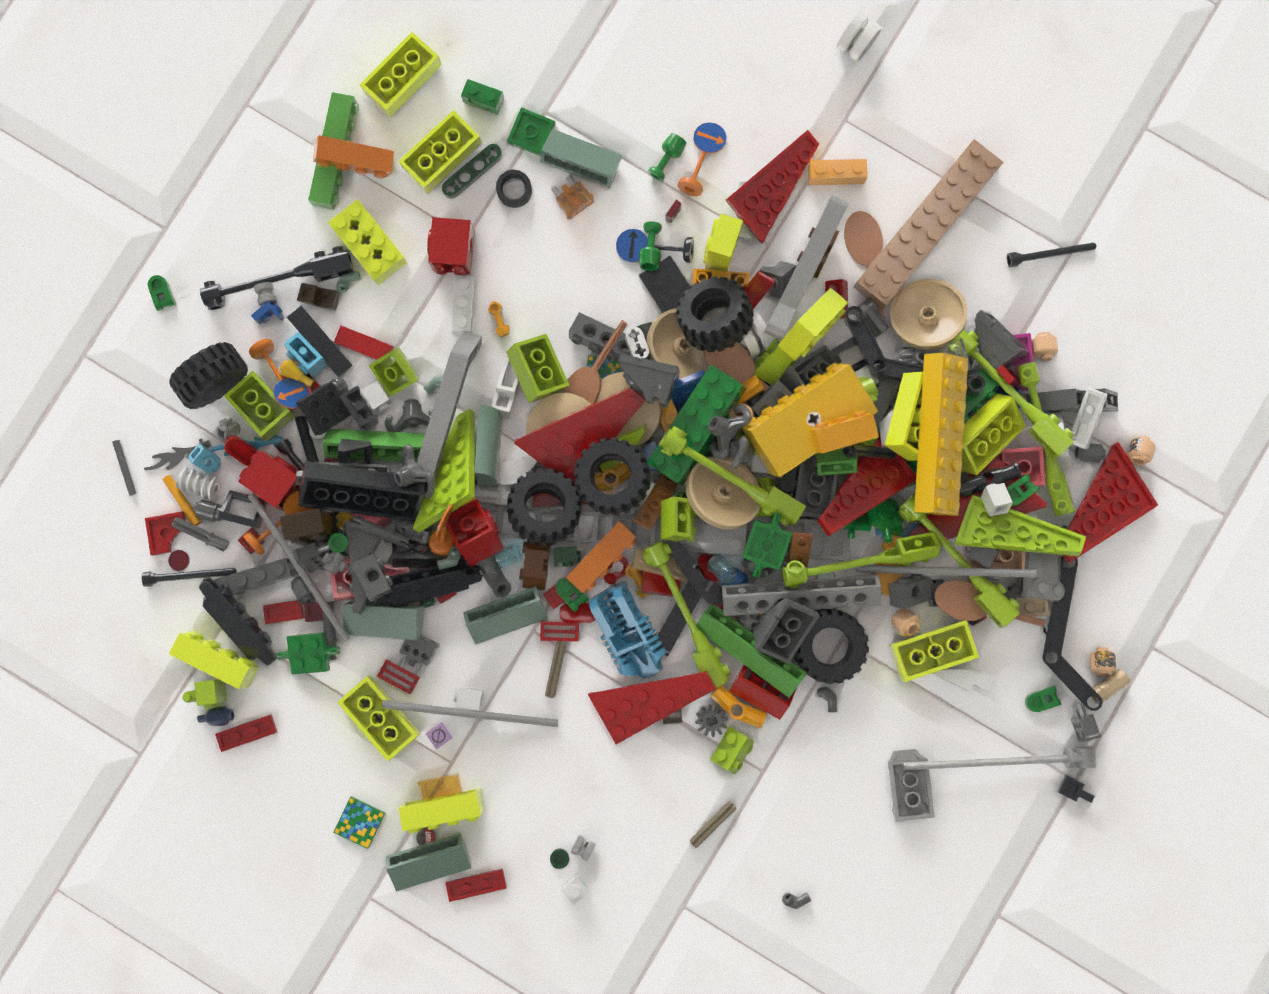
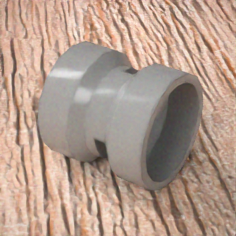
M272 282L259 283L254 286V291L258 294L257 302L259 306H263L267 301L272 305L277 302V298L272 292L274 290Z
M579 835L570 853L580 855L587 862L596 844L592 841L587 842L584 837Z

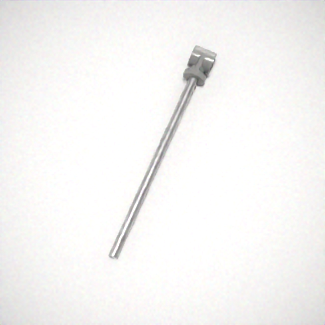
M1075 747V752L1070 748L1064 749L1063 755L906 762L902 764V767L905 771L1064 763L1066 768H1073L1074 764H1076V768H1096L1095 747Z

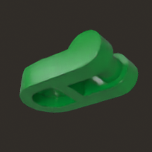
M160 275L150 277L147 285L156 310L161 311L166 306L172 307L176 305L167 280ZM164 294L165 299L160 300L159 296Z
M1028 474L1007 488L1013 502L1011 506L1019 505L1040 490L1037 485L1030 481L1031 478ZM1022 485L1027 488V491L1024 493L1019 488Z
M566 577L557 581L555 587L558 595L574 612L579 609V605L589 600ZM575 592L578 597L572 601L569 597Z
M1056 685L1028 694L1025 698L1026 708L1032 712H1041L1062 705L1060 698L1056 694ZM1049 695L1050 701L1046 702L1044 696Z

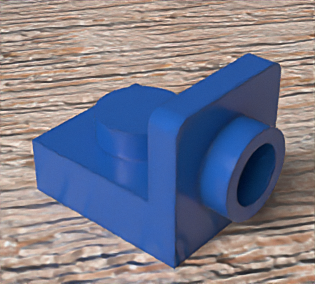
M269 301L251 315L260 325L267 323L272 318V314H275L281 321L284 319L281 315L282 309L276 303L272 305Z

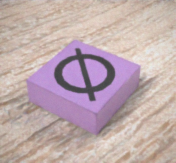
M442 722L426 733V736L436 750L453 738Z

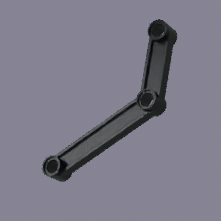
M850 306L846 310L845 325L854 338L873 377L902 381L903 373L923 372V365L885 358L863 316L862 310L858 306ZM849 315H856L858 319L852 320L849 318ZM881 364L883 369L877 370L874 365ZM967 374L966 394L971 397L979 396L985 387L984 378L980 375ZM970 383H977L980 388L974 389Z
M1062 556L1060 582L1064 586L1065 593L1059 602H1052L1042 659L1087 709L1097 711L1102 707V698L1062 656L1078 568V559L1074 560L1075 564L1073 567L1067 568L1063 564L1065 558ZM1050 652L1057 655V661L1054 663L1046 661V655ZM1092 696L1097 697L1099 700V705L1096 708H1091L1087 703V700Z

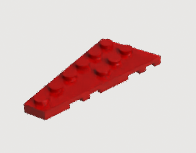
M806 130L725 200L761 244L764 243L766 236L819 146V142L809 130Z
M881 435L873 446L882 447ZM896 454L895 459L864 457L857 466V473H852L817 522L827 536L830 537L915 482L916 475L899 454Z
M708 671L590 692L587 695L614 743L617 745L712 692L717 687Z

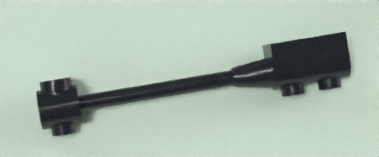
M336 246L332 248L333 253L325 255V251L315 252L314 258H311L309 261L292 270L226 288H222L219 283L215 284L213 280L203 283L204 287L200 288V296L208 310H217L223 307L222 302H225L226 295L252 289L259 283H274L292 277L314 276L319 283L355 271L348 249H343V246Z

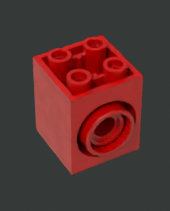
M432 217L431 229L428 232L427 253L429 255L428 263L436 274L447 275V273H454V275L461 276L471 274L475 233L471 220Z
M260 450L252 456L251 464L248 468H244L241 471L238 482L274 508L283 511V505L287 497L299 490V485H296V472L299 470L279 456L274 457Z
M478 499L451 512L446 526L458 550L470 567L505 549L498 536L500 531L488 509L484 511Z

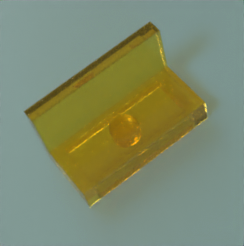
M459 772L421 779L417 782L418 786H421L423 800L462 792Z

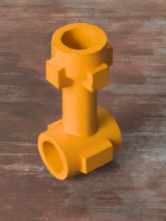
M492 301L488 311L489 314L494 315L498 326L495 329L496 334L499 337L507 336L510 334V327L505 325L501 315L502 305Z
M632 563L627 565L625 573L628 577L634 579L639 589L636 591L637 595H640L641 599L649 596L650 594L641 593V570L631 568Z

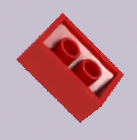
M742 664L729 692L780 720L790 707L796 690L790 697H787Z

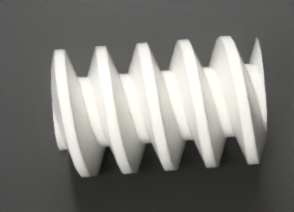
M185 467L178 476L176 488H180L182 491L187 490L188 493H194L196 496L201 495L202 498L214 501L221 489V483H217V477L210 481L209 474L203 478V472H199L196 476L195 469L188 473L189 467Z

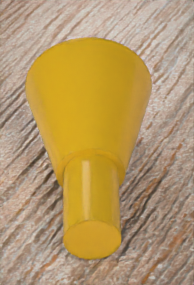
M291 359L289 361L284 360L279 367V370H281L280 375L301 381L308 387H311L314 382L304 375Z

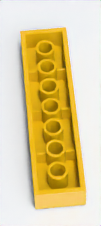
M947 353L924 354L914 512L958 516L968 358Z

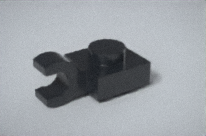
M1068 775L1064 776L1057 790V793L1075 802L1080 797L1092 803L1095 797L1082 790L1085 784Z

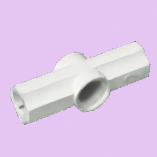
M475 485L474 498L478 499L479 502L494 503L497 506L507 507V499L511 487L498 485V487H479ZM533 496L527 500L526 507L532 506Z

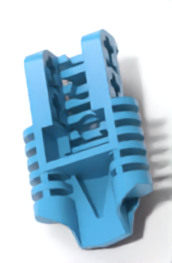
M622 581L594 596L589 601V606L603 632V635L600 637L601 640H607L603 643L604 646H610L607 648L608 653L613 652L610 655L611 659H615L613 663L615 665L620 664L617 667L619 674L626 676L638 675L641 678L651 677L663 669L661 658L667 651L664 646L659 647L662 641L657 640L659 638L658 634H653L656 631L655 628L649 629L653 625L652 622H646L649 619L648 615L642 616L627 587V582Z

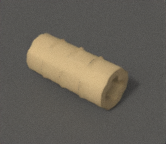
M1118 669L1111 676L1095 685L1093 689L1099 694L1102 701L1105 702L1118 691L1124 689L1125 686L1131 683V680L1122 669ZM1092 696L1091 698L1099 705L1098 698Z

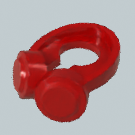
M705 553L701 554L698 558L701 573L710 581H719L723 575V570L720 566L721 558L716 554L711 556ZM711 566L717 573H711L708 567Z
M623 556L619 560L623 565L622 571L608 572L604 576L606 583L614 585L618 579L625 576V570L627 565H629L626 557ZM614 562L608 566L609 569L613 567Z

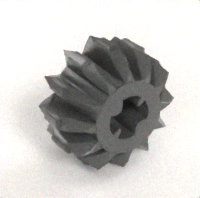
M708 704L709 711H706L702 706L701 710L704 714L696 713V716L700 717L701 720H696L695 724H702L698 731L700 732L705 728L704 736H707L709 731H711V736L715 737V730H717L721 735L720 726L725 729L727 728V725L723 724L722 721H728V717H721L725 714V710L717 713L719 705L715 706L714 711L711 704ZM713 715L715 716L714 719L717 721L715 724L712 723L710 726L708 725L709 722L706 721V719L711 718Z

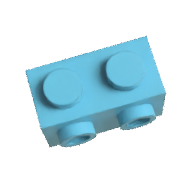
M299 332L284 343L288 351L286 353L287 357L293 362L297 361L300 364L298 367L305 375L309 374L314 378L327 367L323 357Z

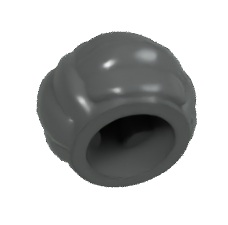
M335 378L330 380V382H333L339 395L348 391V384L344 379Z

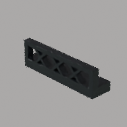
M409 540L406 543L409 548L405 552H396V545L392 543V567H433L438 565L437 561L446 559L448 554L441 556L430 552L429 542L426 544ZM419 544H425L428 549L424 552H419L415 547ZM462 555L459 561L463 562L464 566H468L469 564Z

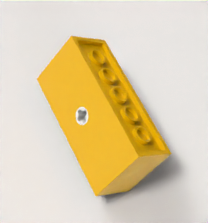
M831 364L826 368L827 372L822 375L817 374L813 376L809 384L798 386L793 390L794 394L789 397L786 395L780 398L776 406L765 408L761 411V416L758 418L752 417L751 422L742 428L770 474L781 477L817 453L811 429L816 428V424L828 421V424L835 422V418L847 416V418L854 417V413L864 410L866 413H872L873 415L878 412L850 364Z

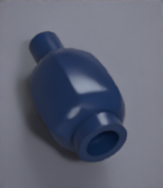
M226 706L211 708L206 714L198 715L197 721L198 723L206 722L210 726H225L234 720V710L228 709Z

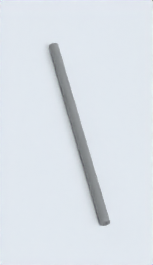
M250 494L248 496L249 500L343 642H346L350 639V636L307 571L296 563L293 550L287 541L284 540V536L256 494Z
M886 565L856 567V572L1036 578V570Z
M383 700L382 708L558 727V719Z

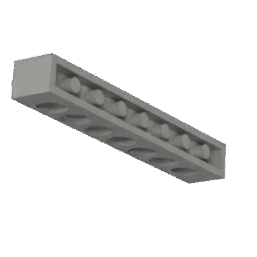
M878 575L808 579L807 583L799 584L797 588L786 587L784 581L722 585L724 616L767 613L785 598L812 610L881 605V584Z

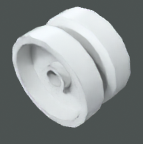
M859 12L849 23L836 45L844 53L852 47L849 57L857 63L868 52L882 30V27L875 22L867 26L869 18L862 12Z
M753 310V324L749 327L750 331L747 335L743 336L744 339L740 343L738 342L747 350L752 359L760 355V348L766 350L774 340L772 336L764 333L767 325L755 310Z

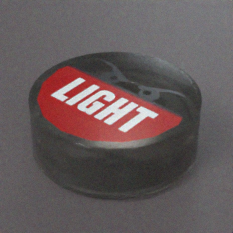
M423 827L416 835L419 845L436 841L437 838L435 830H428V827Z

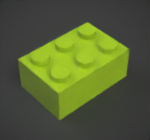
M547 334L514 343L506 351L528 403L544 399L552 394L561 393L570 386Z
M251 371L224 395L256 433L267 442L296 417L289 408H285L277 403L273 390L254 371Z

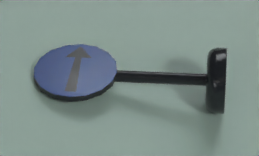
M627 229L622 232L616 241V251L619 257L627 262L639 261V251L647 247L648 238L638 229ZM686 237L683 247L655 245V248L664 251L683 252L684 262L692 263L694 238Z

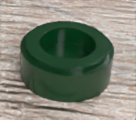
M563 848L555 849L550 855V863L556 869H563L569 863V853Z

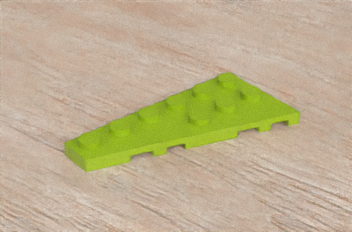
M972 495L954 545L1079 556L1082 552L1086 536L1009 509L1008 513L989 516L982 499Z

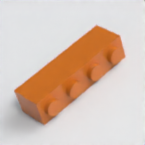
M318 135L315 139L313 162L318 163L317 165L321 167H329L330 165L337 167L341 171H348L350 169L355 170L357 174L366 175L369 173L374 174L376 178L384 179L392 173L394 151Z
M620 520L566 578L582 593L585 590L590 592L597 584L595 580L599 576L603 578L610 571L608 566L612 562L616 564L623 557L622 551L625 548L630 550L637 542L635 540L637 535Z

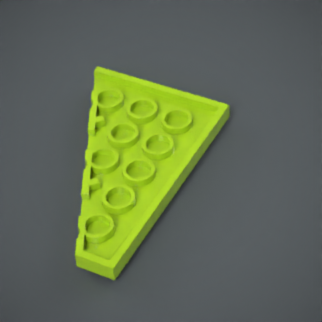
M470 408L460 413L454 420L435 477V493L429 499L424 498L413 529L418 533L442 519L450 504L453 505V512L474 498L475 412Z

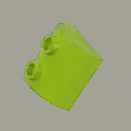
M399 346L368 365L388 397L395 395L419 380L418 375Z

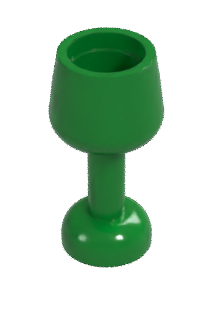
M671 133L662 143V150L665 152L657 167L653 166L648 169V174L656 180L663 182L665 179L664 168L671 157H681L687 142L679 135Z
M648 221L643 224V229L648 234L647 247L639 251V266L646 271H655L659 268L661 252L655 248V237L661 232L662 225L655 221Z
M343 533L333 534L328 540L329 548L333 552L348 556L345 551L348 547L347 536Z

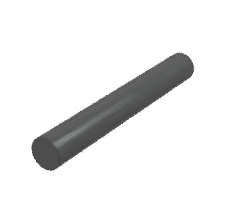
M114 440L112 444L129 496L137 494L120 440Z

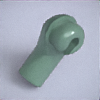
M359 271L341 275L336 285L338 292L345 293L352 282L361 280Z
M443 376L434 377L423 389L430 395L437 387H440Z
M457 546L450 548L446 559L437 561L439 570L458 564L462 554Z

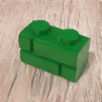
M470 79L466 80L461 93L463 103L487 112L490 111V113L495 115L499 114L505 99L503 91Z

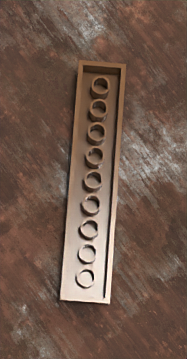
M973 139L862 274L853 288L866 298H871L877 307L883 311L1004 162Z

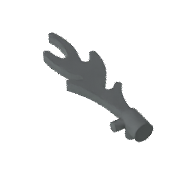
M202 438L199 439V443L205 447H212L209 440L203 442ZM196 446L188 448L172 447L176 451L175 453L166 452L153 455V459L161 458V461L153 466L144 467V470L157 469L167 462H170V464L166 467V470L173 469L182 461L185 454L187 453L188 457Z

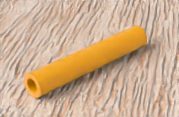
M165 476L162 481L188 520L195 526L201 524L202 521L196 517L194 509L180 488H176V482L172 476Z

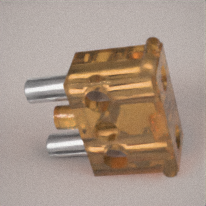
M568 175L566 180L571 185L570 188L567 184H564L561 187L564 191L563 193L556 186H553L551 191L556 196L557 204L566 214L567 220H571L594 203V196L587 191L580 180L576 182L571 175Z

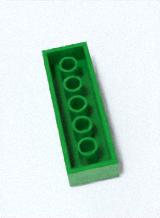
M710 365L669 429L675 426L687 434L685 437L687 439V446L704 455L710 446V442L716 437L708 429L710 419L714 416H722L727 419L729 412L738 403L747 388L718 368ZM659 443L647 463L683 486L687 481L689 473L698 462L684 453L677 456L673 454L670 457L661 452L663 447Z

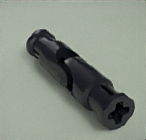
M1015 461L1012 465L1003 468L998 467L978 474L973 478L960 480L959 497L965 498L975 494L977 491H984L986 486L993 483L1005 484L1006 481L1016 477L1018 479L1022 478L1018 464ZM985 477L991 478L993 481L986 485Z

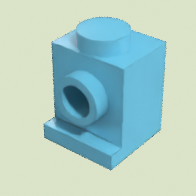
M201 443L187 457L192 464L208 474L212 471L216 472L221 465L220 457Z

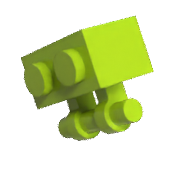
M776 338L754 363V375L770 385L779 380L785 370L795 363V360L778 346L781 341Z
M674 496L661 501V539L676 542L687 539V542H694V534H696L694 517H696V513L687 498Z
M219 679L194 682L195 690L187 691L182 696L184 702H196L197 706L203 705L204 709L220 707L221 702H227L226 683Z

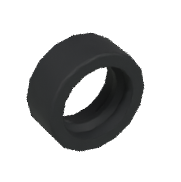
M512 169L505 171L499 176L496 182V192L502 204L507 207L518 208L528 203L532 195V186L530 179L525 173ZM516 178L524 183L525 192L523 196L518 199H509L505 196L503 185L509 179Z

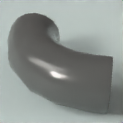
M495 554L479 562L478 566L494 595L500 598L508 595L511 591V584L503 574Z

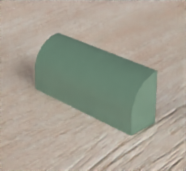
M552 129L541 150L540 162L610 189L620 166L622 155Z
M479 405L475 477L479 487H498L502 417L499 410L488 405Z
M536 586L463 612L466 627L475 645L548 619Z
M354 600L343 604V627L348 635L417 640L422 632L424 620L423 605L405 604L393 607L392 603L377 604L376 602H368L363 613L360 615L353 613L352 602Z
M461 833L386 856V870L396 892L471 869L469 853Z

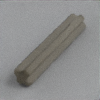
M562 641L556 642L545 691V696L548 698H554L556 695L567 645Z
M729 801L690 839V843L695 848H698L736 811V806Z

